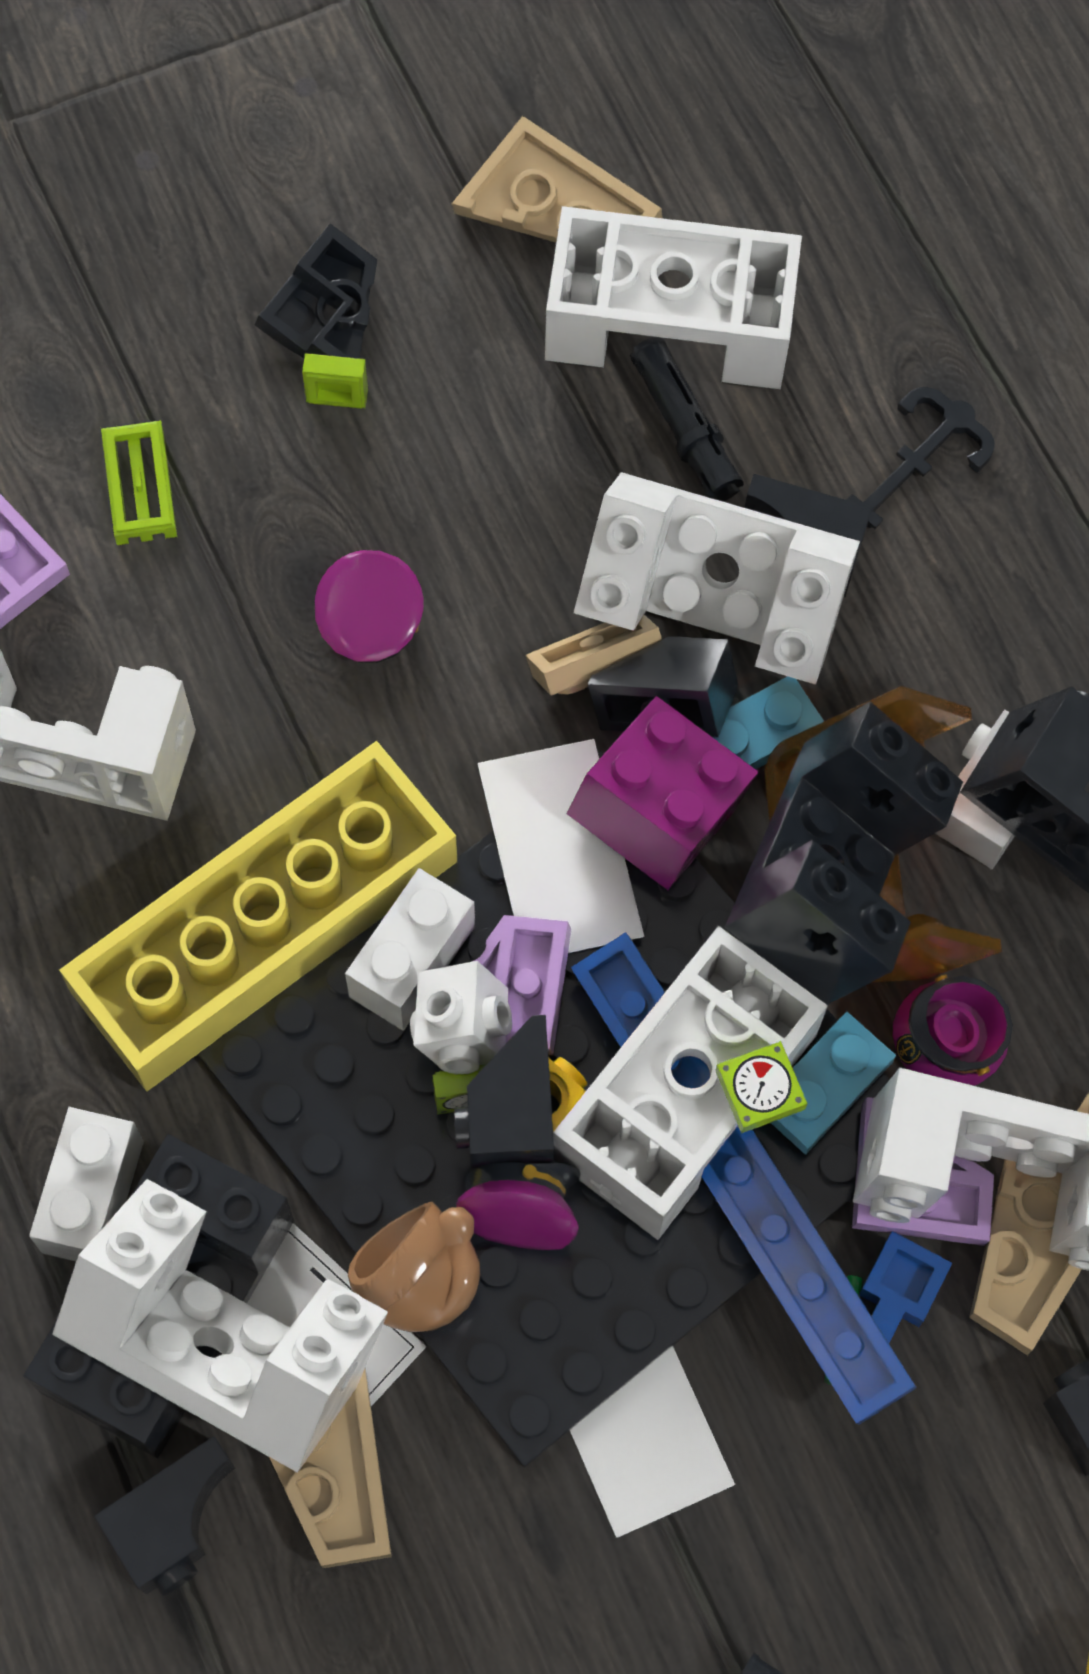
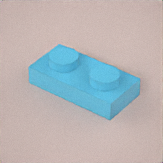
M787 676L730 707L719 737L713 738L754 769H758L824 731L826 723L798 681Z
M846 1012L793 1067L807 1101L806 1109L771 1122V1124L806 1155L893 1063L896 1055L852 1015Z

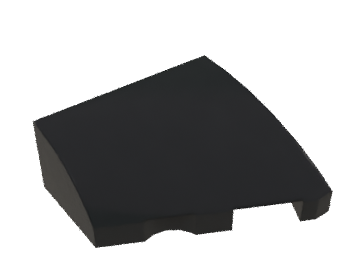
M330 223L297 263L292 275L259 314L254 325L302 358H305V353L360 359L363 334L368 326L370 306L368 304L369 294L374 284L378 259Z

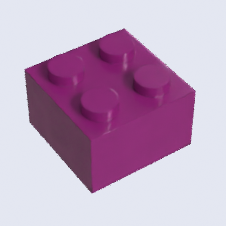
M656 696L586 773L566 814L665 889L669 890L735 812L758 771Z

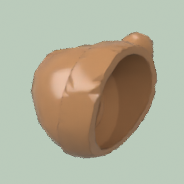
M428 1202L395 1219L371 1237L359 1249L351 1261L348 1279L352 1292L388 1311L383 1324L391 1328L406 1332L432 1331L450 1324L470 1306L479 1284L480 1260L470 1241L474 1234V1218L472 1214L463 1207L449 1208L442 1213L433 1202Z

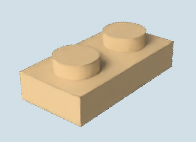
M643 614L634 631L605 622L526 654V658L533 678L551 696L557 693L572 694L585 689L588 686L591 675L659 642L662 638L658 626Z

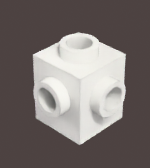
M478 961L418 972L416 1011L412 1013L410 1019V1030L414 1046L436 1063L440 1069L453 1074L472 1073L478 1070L479 1065L488 1064L506 1044V1035L512 1029V1013L508 1003V988Z

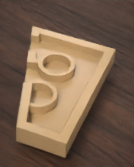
M524 116L520 118L452 203L454 213L457 215L556 243L562 206L662 218V209Z
M1005 1159L991 1218L990 1241L985 1245L969 1318L1028 1355L1034 1349L1082 1269L1068 1263V1255L1049 1251L1062 1173L1057 1172L1055 1177L1050 1178L1031 1176L1016 1169L1017 1162Z
M365 1367L356 1389L298 1473L269 1457L322 1568L392 1557Z

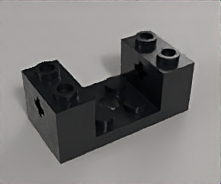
M1071 686L1009 712L959 793L1089 893V792L1085 790L1089 782V693L1076 690Z
M871 701L804 743L725 928L755 953L826 1005L892 972L911 921L880 896L881 890L895 855L947 827L964 781Z
M167 1134L133 1194L148 1179L205 1210L206 1215L186 1270L239 1300L248 1303L294 1223L287 1197ZM55 1322L23 1376L42 1395L158 1459L186 1410L52 1335L56 1325ZM196 1346L202 1354L211 1358H216L219 1353L217 1349L209 1346Z

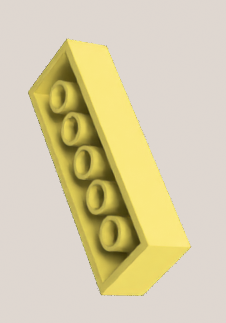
M375 741L66 964L59 971L70 993L143 1088L149 1091L384 917L418 868L436 878L457 863L456 835L382 746Z

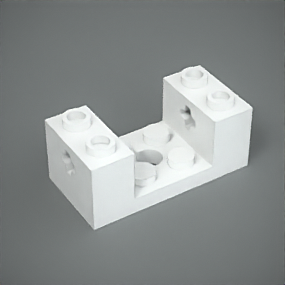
M562 206L546 308L545 360L604 368L609 331L726 345L722 382L781 389L790 341L802 235ZM677 270L686 274L690 282L682 288H669L663 285L658 277L665 271Z
M621 472L604 494L574 613L633 631L645 611L759 644L761 647L755 667L816 684L827 654L860 541ZM715 553H726L732 556L738 564L739 576L727 583H721L712 579L706 570V559Z
M0 649V781L168 821L196 731L182 680H178L172 673L154 666H143L140 670L119 666L98 734L95 736L88 728L70 721H57L55 726L31 721L30 717L25 713L11 708L17 687Z
M718 926L553 1132V1160L556 1163L575 1166L581 1172L579 1179L581 1182L659 1240L699 1188L704 1168L738 1126L716 1074L717 1064L781 1041L793 1067L817 1036L828 1005ZM682 1057H697L708 1066L710 1079L706 1084L698 1088L683 1087L675 1081L671 1072L672 1065Z
M899 1068L872 1101L853 1202L870 1206V1215L889 1222L908 1223L911 1217L919 1218L948 1191L954 1155L972 1161H989L991 1156L1017 1162L1016 1169L1018 1171L1036 1177H1055L1057 1172L1062 1173L1049 1251L1068 1255V1263L1070 1265L1089 1271V1114Z
M146 1179L78 1255L52 1335L298 1473L356 1389L388 1311L327 1278L291 1327L284 1325L186 1270L206 1211ZM196 1346H209L217 1349L223 1355L211 1358L202 1354Z

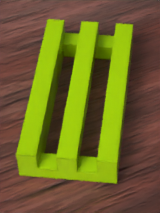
M161 421L101 429L113 530L117 545L129 544V538L139 536L141 542L151 541L154 534L164 533L165 538L177 537L164 431ZM151 437L161 517L150 518L140 441L141 438ZM128 440L138 519L127 522L116 443Z

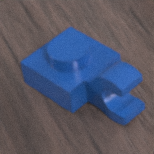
M893 1231L890 1233L859 1293V1296L876 1304L871 1316L888 1343H890L901 1319L920 1327L952 1265L950 1261Z

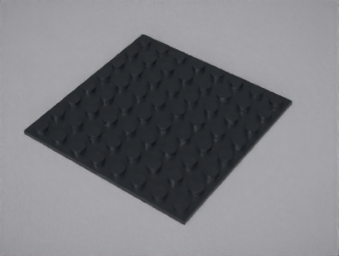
M601 750L598 751V756L600 759L604 755V753ZM494 831L458 856L457 863L436 877L441 882L474 901L475 928L448 966L469 963L478 959L485 951L486 940L504 915L514 916ZM696 858L669 890L625 859L644 937L632 939L665 992L718 926L739 940L725 928L735 903ZM384 917L198 1054L200 1059L355 1254L379 1230L420 1205L433 1202L442 1213L449 1208H456L459 1197L464 1194L466 1175L473 1170L471 1169L470 1149H456L454 1112L437 1114L433 1075L443 1070L414 1046L410 1022L403 1031L349 997L345 973ZM603 946L568 953L553 1055L548 1054V1057L553 1062L558 1057H562L571 1063L586 1079L587 1086L584 1088L585 1091L588 1090L621 1048L571 969L572 966ZM826 1009L817 1036L793 1067L838 1021L828 1009ZM884 1073L806 1155L771 1123L753 1129L815 1228H818L854 1198L862 1103L867 1097L875 1098L890 1080ZM551 1095V1109L553 1114L558 1110L560 1105L557 1099L553 1095ZM702 1177L697 1191L659 1240L580 1180L565 1192V1202L572 1209L579 1229L576 1238L564 1248L554 1250L527 1249L489 1241L473 1234L470 1241L480 1260V1279L470 1306L450 1324L432 1331L417 1333L524 1468L762 1273Z

